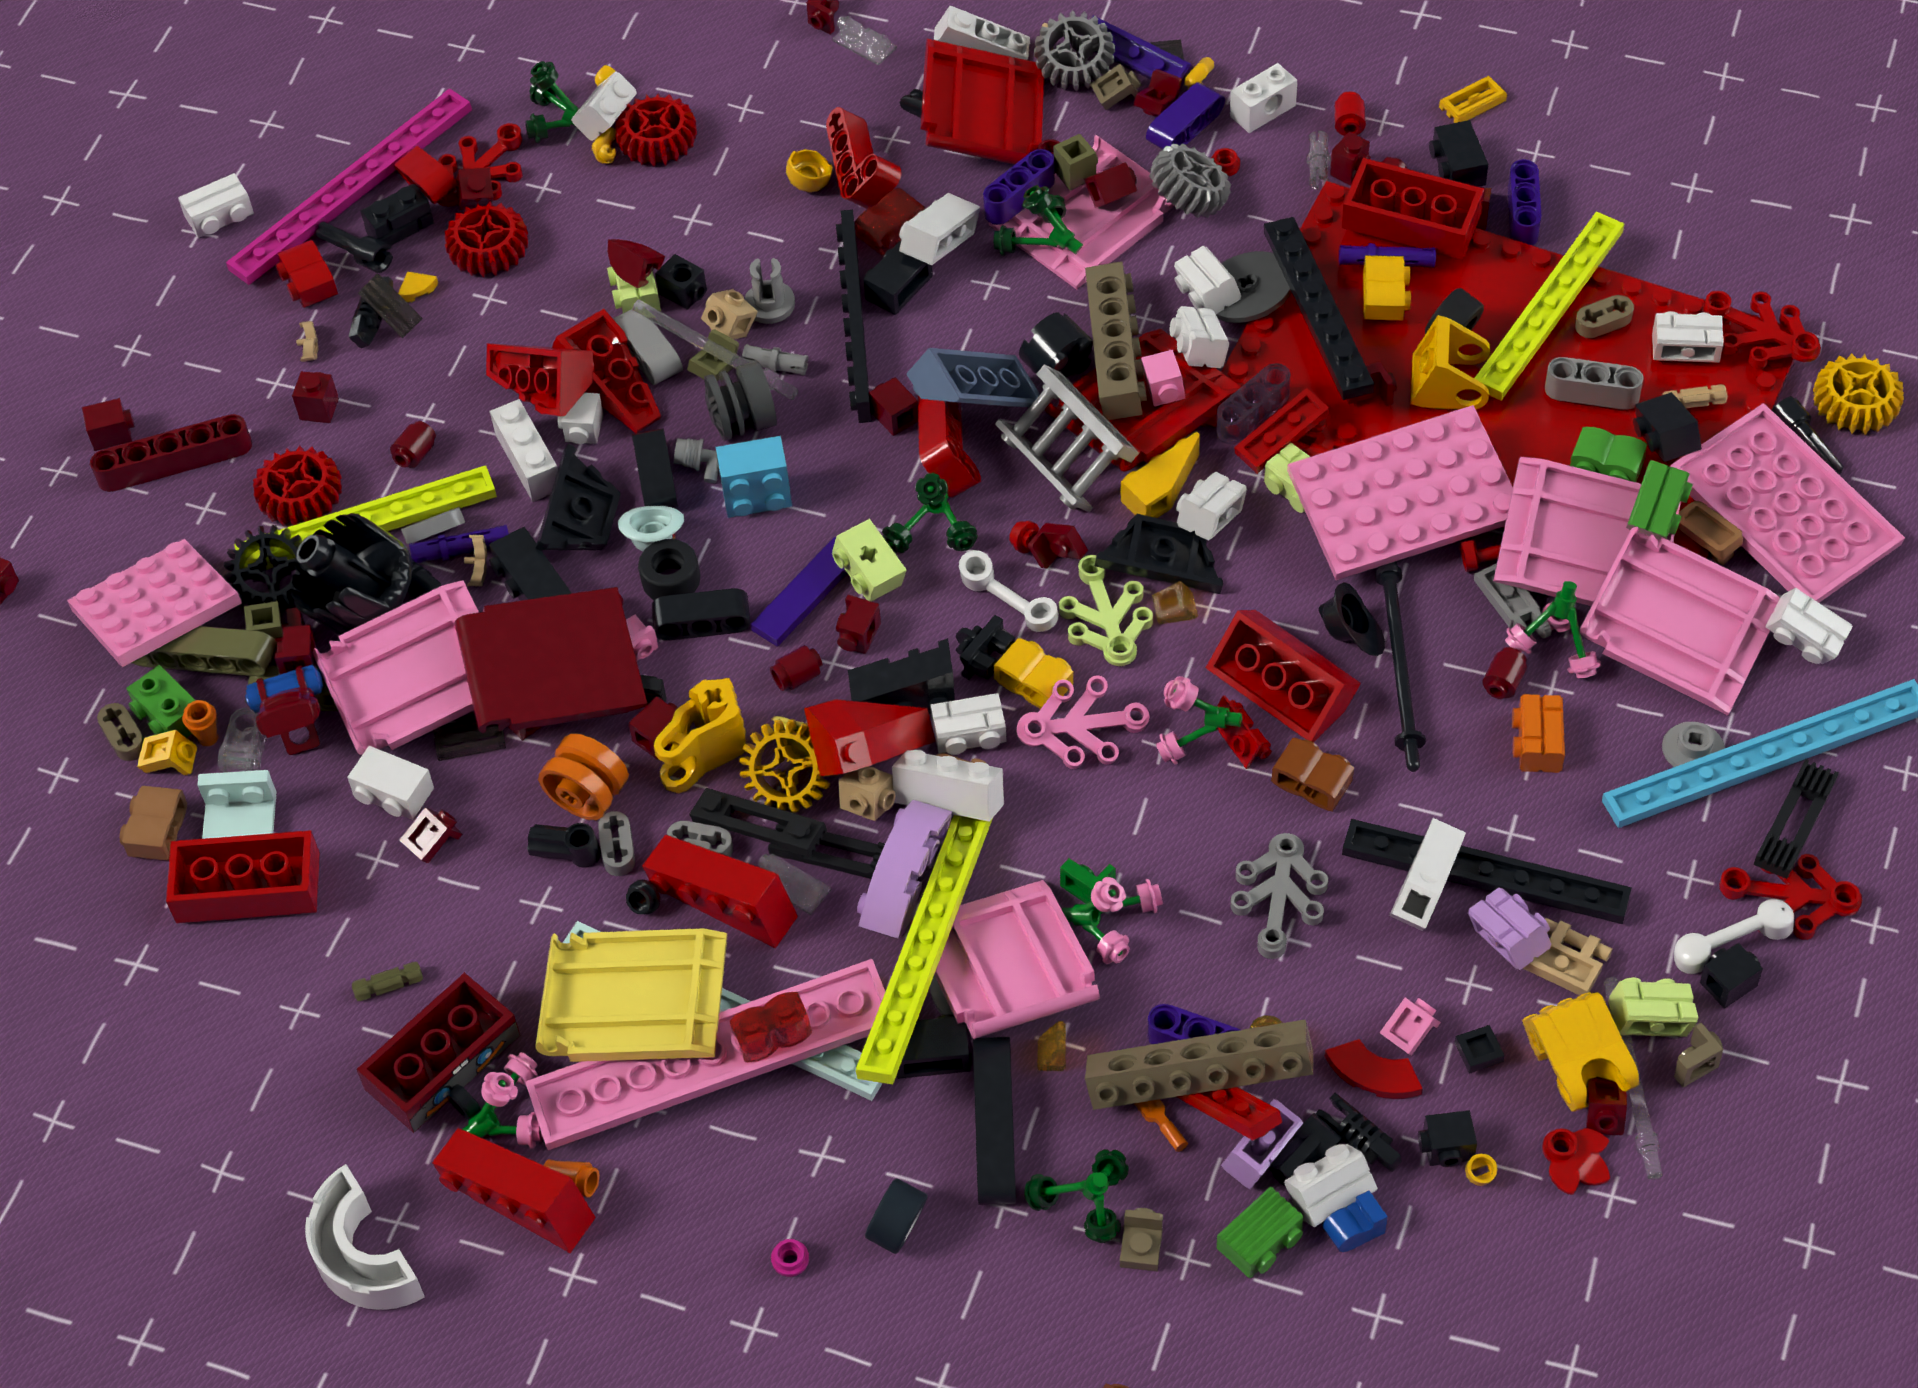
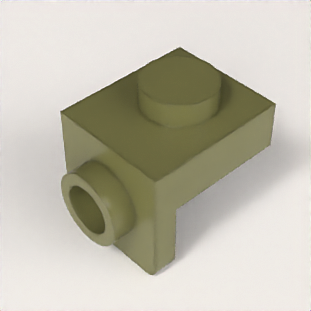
M713 329L709 333L707 345L689 360L687 370L703 380L704 376L713 374L717 381L720 380V371L725 370L728 373L734 367L739 343Z

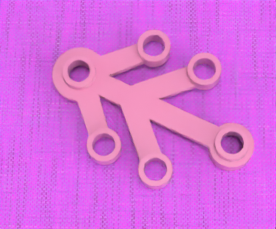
M1096 675L1088 680L1086 691L1065 718L1050 720L1061 703L1069 701L1074 693V687L1071 682L1059 680L1053 687L1052 695L1038 713L1029 712L1020 718L1017 724V735L1025 745L1031 747L1044 745L1063 759L1066 767L1077 769L1082 765L1085 758L1083 750L1078 746L1068 747L1053 735L1067 733L1096 754L1102 764L1109 765L1116 761L1119 754L1118 747L1112 742L1101 741L1088 730L1123 726L1129 732L1138 733L1145 729L1150 715L1144 705L1131 703L1125 707L1124 711L1084 716L1096 699L1105 695L1108 688L1106 679ZM1098 682L1102 685L1103 690L1095 692L1092 690L1091 684ZM1064 686L1069 690V694L1061 696L1058 694L1057 688ZM1130 712H1140L1142 719L1139 721L1133 720ZM1035 723L1039 725L1041 731L1036 734L1031 733L1028 725ZM1102 749H1111L1114 756L1112 758H1105L1102 755ZM1075 752L1079 755L1080 761L1073 763L1069 761L1067 755Z

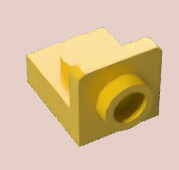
M177 730L145 737L137 767L145 773L173 767L184 776L192 773L197 746Z

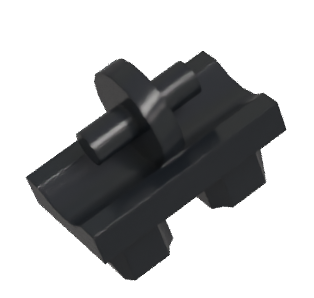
M994 615L983 629L978 625L972 630L962 627L956 633V639L960 644L956 648V652L960 654V661L964 666L961 676L970 680L976 674L989 680L994 674V665L997 659L990 655L993 651L1003 655L1016 641L1015 636L1004 629L1002 618Z

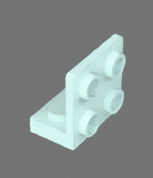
M268 770L198 775V788L205 802L202 839L270 834L274 832L277 792Z

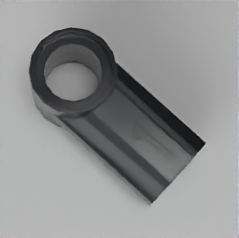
M576 823L569 828L534 824L533 827H530L527 847L530 856L572 860L576 866L582 868L594 865L601 857L599 843L592 827L588 824Z
M1313 1113L1292 1137L1293 1141L1270 1164L1268 1169L1272 1172L1274 1178L1285 1186L1284 1181L1294 1175V1170L1298 1166L1305 1163H1315L1326 1156L1325 1152L1329 1148L1338 1145L1343 1138L1317 1114Z

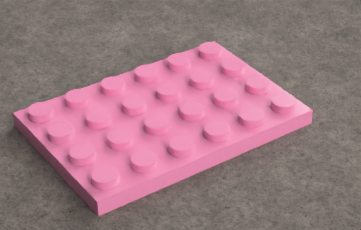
M1764 403L1701 444V450L1687 454L1670 465V467L1690 473L1687 482L1693 484L1690 496L1695 501L1703 502L1739 528L1743 536V544L1741 546L1787 591L1797 588L1818 603L1901 546L1905 539L1894 526Z
M1474 405L1290 463L1287 467V472L1335 580L1504 527L1513 490Z

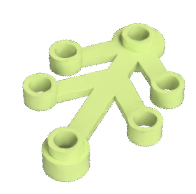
M1087 555L1079 561V577L1085 584L1090 586L1098 611L1079 603L1075 597L1066 596L1059 601V614L1065 619L1078 617L1105 629L1107 637L1088 630L1087 626L1083 623L1076 622L1068 628V640L1076 646L1086 643L1102 650L1105 660L1112 665H1128L1134 661L1137 655L1135 640L1142 630L1149 629L1153 624V612L1147 607H1139L1134 610L1133 621L1123 634L1119 628L1120 622L1132 604L1139 603L1143 599V585L1138 581L1127 582L1124 585L1123 594L1112 609L1102 581L1105 577V569L1094 566L1097 555ZM1136 590L1138 593L1130 594L1129 591ZM1065 606H1073L1074 608L1068 610V609H1065L1064 607H1065ZM1141 616H1145V617H1147L1148 619H1147V620H1139L1138 618L1141 617ZM1081 632L1083 635L1075 636L1073 633Z

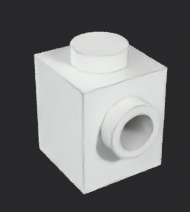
M584 393L565 416H558V428L563 429L565 442L597 444L603 419L600 394Z

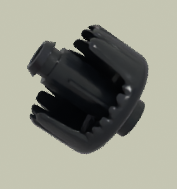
M353 513L339 515L336 517L338 521L330 520L325 523L324 527L331 533L319 529L301 542L296 553L297 562L295 568L303 577L297 574L292 576V586L296 589H292V597L295 600L296 608L338 635H342L401 606L408 592L413 572L410 552L402 541L369 519Z

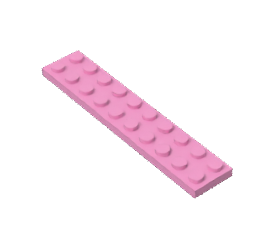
M873 959L720 1012L715 1057L581 1061L525 1081L547 1150L868 1037L885 994V989Z

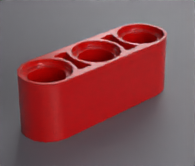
M415 146L394 164L395 169L409 185L416 184L433 204H436L458 185L450 172L419 146Z

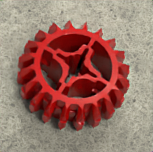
M659 93L653 98H649L646 94L644 100L635 98L633 105L627 104L615 125L616 140L623 154L628 155L631 162L638 160L641 165L650 162L653 167L657 162H663L666 165L670 159L678 161L679 155H687L688 148H693L694 139H696L697 135L696 119L689 105L682 103L681 98L674 100L670 94L665 98H662Z
M490 201L486 206H480L477 202L476 208L470 209L465 207L464 214L456 213L455 220L449 221L448 229L445 230V248L453 265H457L461 272L468 270L471 276L480 272L483 278L487 273L492 272L496 276L499 270L508 272L509 265L518 266L519 258L525 257V249L528 248L529 243L528 230L520 213H516L512 207L505 208L502 203L493 206Z
M300 445L296 451H290L286 447V451L282 455L274 452L273 460H264V468L257 469V478L253 479L254 498L256 503H258L260 511L267 515L272 522L278 520L282 526H285L290 521L291 524L297 525L302 521L306 522L313 518L322 517L323 512L332 513V505L339 503V494L342 493V478L332 458H328L324 451L317 453L313 447H310L307 451H304ZM313 476H316V477L320 478L321 480H320V481L315 480ZM275 491L280 492L282 497L276 495Z

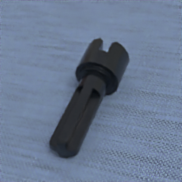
M326 222L319 223L316 230L317 237L354 255V260L357 264L375 273H382L390 266L393 256L387 251L391 248L389 244L372 236L362 238L353 236Z
M1790 396L1775 405L1771 411L1840 475L1844 466L1809 425L1811 415L1797 398Z

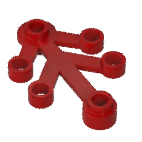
M507 123L500 126L497 130L498 142L476 162L475 154L478 151L476 139L472 136H465L459 140L458 144L462 154L463 169L490 168L491 179L505 177L508 182L521 180L523 173L521 165L517 162L489 167L504 152L515 151L520 147L523 139L518 125ZM452 154L442 155L438 162L454 177V173L458 169L455 156ZM491 180L492 190H495L493 191L492 201L501 198L502 188L498 181ZM456 187L437 203L447 207L457 205Z
M1712 291L1706 296L1704 303L1705 313L1722 316V319L1725 318L1752 331L1739 334H1723L1722 352L1724 354H1735L1741 346L1774 341L1781 344V346L1771 348L1756 346L1751 349L1748 362L1752 367L1764 368L1767 366L1768 360L1792 357L1800 362H1811L1818 358L1821 351L1819 340L1816 335L1804 330L1799 318L1800 310L1796 306L1786 305L1782 307L1779 321L1782 325L1789 327L1791 334L1780 330L1770 305L1771 296L1766 292L1759 291L1754 293L1750 303V308L1754 312L1759 313L1761 320L1731 307V297L1723 291Z
M1803 854L1799 857L1796 865L1798 875L1793 870L1788 879L1777 875L1785 884L1750 880L1747 872L1738 867L1726 869L1722 873L1719 883L1721 893L1728 899L1736 900L1745 895L1784 899L1785 901L1783 902L1792 908L1793 913L1808 903L1823 904L1810 915H1801L1795 920L1793 933L1802 940L1811 939L1815 934L1816 928L1835 914L1851 916L1857 913L1862 905V895L1858 887L1848 881L1836 882L1820 866L1818 858L1812 854ZM1802 864H1810L1813 866V869H1807ZM1762 869L1765 873L1774 874L1765 869ZM1799 876L1806 879L1813 878L1822 889L1810 888ZM1728 885H1736L1739 889L1731 888ZM1843 898L1847 900L1848 903L1841 902L1838 899ZM1805 924L1810 927V930H1803L1799 925Z

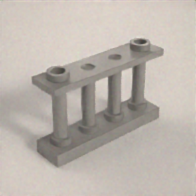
M1044 364L1036 374L1045 383L1042 386L1044 389L1015 425L998 419L995 425L1003 432L1001 438L1012 448H1018L1060 491L1062 495L1059 498L1066 506L1072 510L1080 508L1090 512L1093 507L1082 495L1113 459L1117 460L1120 457L1128 462H1132L1139 452L1061 372ZM1060 398L1064 402L1062 406L1063 411L1033 445L1023 434L1053 399ZM1079 418L1084 423L1081 427L1083 431L1059 460L1052 465L1043 454L1072 419L1077 420ZM1099 438L1104 443L1101 447L1102 453L1075 485L1072 486L1063 477V474L1093 439L1097 440Z

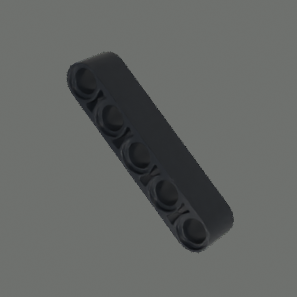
M1010 1037L973 1038L978 1205L1016 1204Z

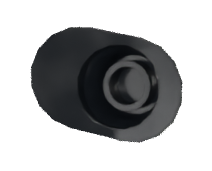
M1345 582L1338 584L1334 597L1319 607V613L1327 631L1338 641L1356 643L1368 655L1379 656L1383 654L1385 639L1378 623L1364 605L1355 588Z

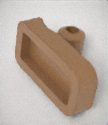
M1691 502L1679 512V515L1682 517L1678 529L1701 547L1709 550L1715 563L1719 565L1727 563L1734 557L1733 551L1743 544L1742 531L1703 502Z

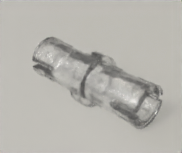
M1315 131L1309 135L1310 153L1307 155V165L1310 168L1309 185L1319 190L1320 179H1322V188L1325 182L1329 181L1328 167L1331 164V157L1328 152L1329 136L1324 131H1318V141H1316Z

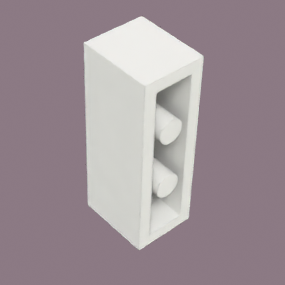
M947 193L903 224L899 237L902 239L899 251L933 265L975 233L980 206Z
M520 399L491 410L490 415L495 435L532 502L551 495L558 468Z
M907 750L892 766L893 790L896 794L894 803L908 805L912 800L953 811L952 814L989 822L1004 805L1002 768L989 766L983 762L972 763L957 760L952 756L941 757L925 754L921 750Z

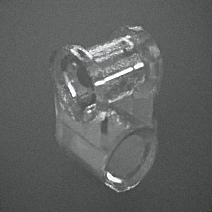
M251 708L236 710L229 719L224 742L218 754V767L221 773L229 772L230 770L255 771L260 769L261 757L267 737L260 733L256 724L258 713H255Z

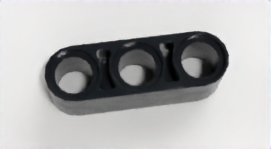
M664 428L632 434L644 506L678 507Z
M738 588L662 596L655 599L651 606L653 629L655 630L656 638L664 641L739 633L747 630L750 626L748 595L744 590Z

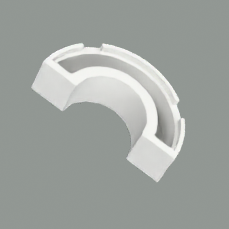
M346 1164L331 1174L317 1190L313 1197L314 1204L310 1215L306 1217L305 1234L307 1245L322 1279L341 1299L367 1309H394L410 1305L425 1298L417 1277L399 1249L385 1255H369L357 1250L352 1245L353 1234L360 1221L372 1211L363 1190Z

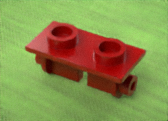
M1223 695L1217 706L1229 708V712L1242 713V723L1240 727L1227 725L1226 729L1218 728L1217 730L1243 766L1248 769L1255 757L1259 756L1260 759H1265L1271 754V743L1266 740L1258 728L1250 730L1254 722L1243 709V705L1239 702L1236 703L1235 700L1229 701L1226 695Z

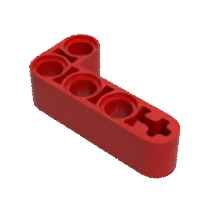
M836 107L827 118L826 129L841 196L863 208L873 209L898 185L902 174L901 168L873 153L867 122L864 118L841 107Z
M918 396L920 460L928 473H936L940 476V479L946 481L948 485L947 494L953 498L981 482V475L977 466L963 450L961 403L921 399Z

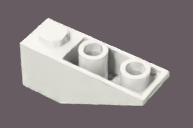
M953 6L948 7L934 30V40L1024 60H1027L1029 57V36Z
M1435 818L1432 819L1391 910L1390 917L1421 931L1426 929L1466 832Z

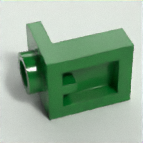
M1070 858L1060 867V886L1085 904L1092 901L1091 892L1096 882L1102 881L1105 877H1111L1116 880V868L1111 864L1097 877L1089 867L1083 864L1079 865Z

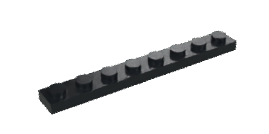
M852 209L841 211L842 223L836 224L837 242H843V247H838L839 266L845 265V270L839 271L841 289H847V294H841L843 313H849V318H843L845 337H851V342H845L847 362L853 361V366L847 367L849 386H855V391L849 392L851 411L857 410L859 423L872 422L856 229Z
M1290 217L1265 223V237L1342 400L1374 393L1373 379L1295 218Z
M1351 819L1342 855L1409 871L1424 836ZM1465 846L1460 847L1447 878L1449 882L1490 892L1500 887L1509 895L1518 894L1526 901L1619 924L1624 922L1632 887Z

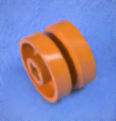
M569 734L564 737L557 747L555 757L548 760L540 771L538 781L548 797L561 808L586 820H598L605 815L611 806L613 796L619 794L628 781L629 773L626 765L618 755L607 746L582 734Z

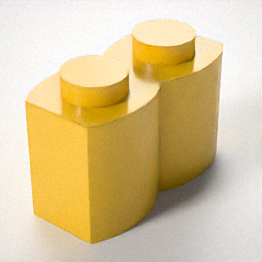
M1365 255L1363 269L1364 319L1403 320L1404 310L1410 311L1411 291H1405V286H1409L1410 266H1404V256Z
M1018 638L995 663L994 679L1009 691L1022 695L1029 703L1041 709L1052 695L1053 687L1057 681L1068 680L1073 685V671L1064 659L1046 655L1041 646L1036 642ZM1064 686L1057 688V692L1061 696H1064L1068 691Z

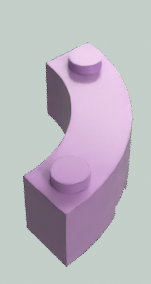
M912 800L905 809L900 808L898 810L894 827L881 852L868 892H864L859 899L857 913L861 914L859 927L898 939L910 929V921L912 920L922 888V883L917 881V879L923 874L926 865L931 867L939 853L950 826L953 811Z

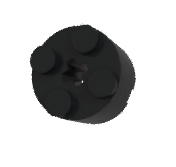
M1059 312L1045 317L1031 330L1034 334L1033 338L1029 343L1024 339L1019 350L1020 359L1035 374L1045 364L1061 372L1067 378L1072 373L1080 374L1089 367L1091 359L1088 356L1092 350L1093 341L1067 314L1064 313V316H1062Z

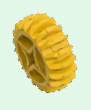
M1852 353L1847 360L1842 356H1838L1835 362L1828 361L1825 368L1821 369L1817 375L1813 387L1814 406L1818 407L1820 416H1826L1827 424L1837 423L1838 431L1846 427L1850 429L1851 434L1856 429L1861 430L1864 435H1866L1870 428L1878 432L1882 426L1888 427L1892 420L1896 419V416L1899 415L1904 400L1903 382L1899 381L1898 372H1890V364L1880 365L1878 358L1873 361L1868 360L1866 354L1861 358H1856Z
M778 719L774 721V731L770 725L764 724L761 726L763 736L757 732L750 735L756 746L749 743L744 744L743 749L751 754V757L745 756L740 758L739 762L741 764L749 765V769L740 772V776L742 778L751 777L752 782L746 784L744 788L748 791L756 787L758 792L753 796L755 802L765 796L767 799L764 805L772 807L776 801L777 809L785 811L788 803L791 812L796 813L799 811V801L806 809L811 807L812 801L810 796L816 800H820L823 797L817 786L827 789L830 783L820 776L811 736L806 735L809 729L808 724L803 723L798 731H796L795 719L788 720L786 729L782 720ZM787 738L803 745L810 756L796 755L792 750L791 744H788ZM776 739L777 748H774L775 758L773 762L761 765V757L765 748L771 741ZM785 757L788 758L787 762L792 761L793 764L802 763L789 770L788 775L785 774L786 770L782 771L781 768L772 769L784 762ZM813 767L808 785L801 792L797 793L796 784H798L800 770ZM763 776L777 777L781 782L782 788L786 789V793L773 789Z

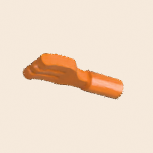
M1160 1099L1134 1103L1146 1121L1158 1124L1160 1131L1176 1152H1180L1187 1147V1140L1174 1123L1166 1117L1165 1105Z

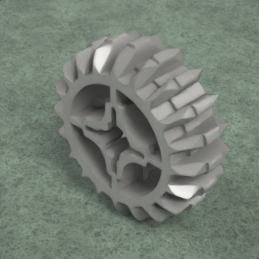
M1072 10L1070 17L1067 18L1060 12L1058 21L1050 18L1048 27L1041 26L1040 36H1036L1035 46L1037 47L1034 49V57L1037 59L1036 66L1038 69H1042L1044 79L1051 77L1053 86L1061 82L1064 90L1069 84H1072L1076 91L1079 89V84H1084L1089 89L1091 86L1090 80L1095 81L1101 77V74L1107 73L1109 71L1108 65H1112L1114 62V56L1112 55L1115 52V45L1112 43L1113 36L1111 32H1107L1105 23L1098 24L1096 15L1088 20L1085 11L1080 17H1076L1075 12ZM1062 37H1064L1063 43H1061L1060 45H1057V46H1056V49L1051 50V48L1053 47V45H1054L1059 39H1061ZM1070 44L1073 50L1076 49L1077 52L1079 51V57L1077 56L1076 52H1072V49L1070 50ZM1098 51L1095 58L1085 64V59L1092 56L1093 52Z
M1173 143L1171 146H1165L1152 162L1153 165L1150 168L1151 173L1149 177L1153 180V187L1159 189L1158 194L1164 196L1167 199V203H1172L1176 209L1184 210L1187 215L1192 213L1198 218L1201 215L1208 218L1210 215H1215L1217 211H1220L1229 198L1228 196L1231 193V183L1227 180L1229 176L1222 172V166L1214 163V158L1207 157L1205 152L1201 153L1195 147L1188 148L1185 144L1179 146Z

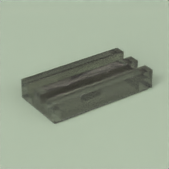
M378 273L358 292L402 338L422 320V317Z
M476 719L445 724L433 730L438 761L506 748L504 730L499 731L497 724L488 725L484 734L479 732ZM497 736V738L477 741V739ZM464 742V744L455 745V746H449V747H444L445 745H451V744H456V743Z

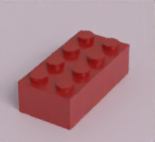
M1363 158L1343 203L1342 228L1416 248L1433 247L1436 248V253L1463 260L1482 213L1484 188Z
M311 830L171 841L166 903L175 922L187 923L317 912L320 852Z

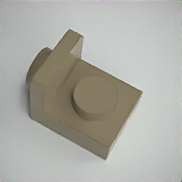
M1121 64L1090 84L1105 110L1130 94L1136 97V94L1139 93L1138 88L1142 86L1133 71L1127 73Z
M1702 1023L1694 1026L1691 1037L1692 1046L1684 1050L1677 1059L1674 1078L1682 1087L1717 1069L1720 1065L1723 1053L1721 1040L1713 1031H1708Z
M1148 1208L1125 1210L1120 1267L1158 1272L1163 1232V1214L1156 1213Z

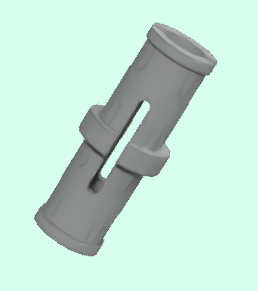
M746 344L742 353V357H745L742 359L743 365L758 361L761 367L768 368L769 372L777 373L779 370L805 376L808 363H806L809 359L808 355L783 352L778 347L766 349Z

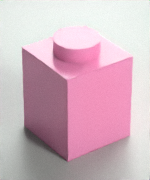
M1173 350L1141 358L1145 381L1154 407L1186 399L1182 375Z

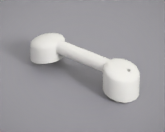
M973 550L962 555L959 560V570L962 582L967 588L973 591L987 590L1024 614L1026 625L1032 631H1047L1058 621V609L1052 599L1041 597L1028 602L994 579L993 565L987 554Z
M1769 899L1760 904L1757 915L1707 936L1699 933L1686 934L1675 945V964L1684 973H1699L1703 971L1705 964L1711 958L1712 949L1757 930L1770 939H1785L1793 932V910L1782 900Z

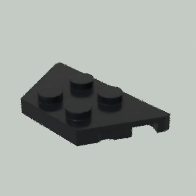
M568 444L563 450L535 549L603 550L607 545L621 493L610 482L603 479L601 473L592 464L587 467L575 455L577 449L573 445Z
M1136 514L1128 522L1126 529L1119 531L1115 535L1112 543L1104 552L1100 551L1097 554L1094 565L1095 567L1221 594L1223 580L1218 578L1214 569L1215 560L1212 552L1206 546V539L1196 535L1195 531L1189 532L1179 527L1177 522Z

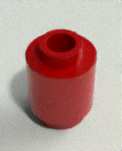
M1356 92L1342 93L1334 105L1335 129L1343 136L1349 131L1359 135L1366 126L1364 100Z

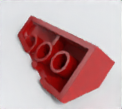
M603 308L556 336L552 348L593 351L594 370L592 373V384L585 393L600 394L602 407L633 432L638 433L661 418V414L648 384L643 382L638 371L639 364L636 357H632L625 332Z
M487 343L486 375L505 389H512L518 393L519 399L535 405V410L541 414L565 416L592 384V373L594 370L593 351Z

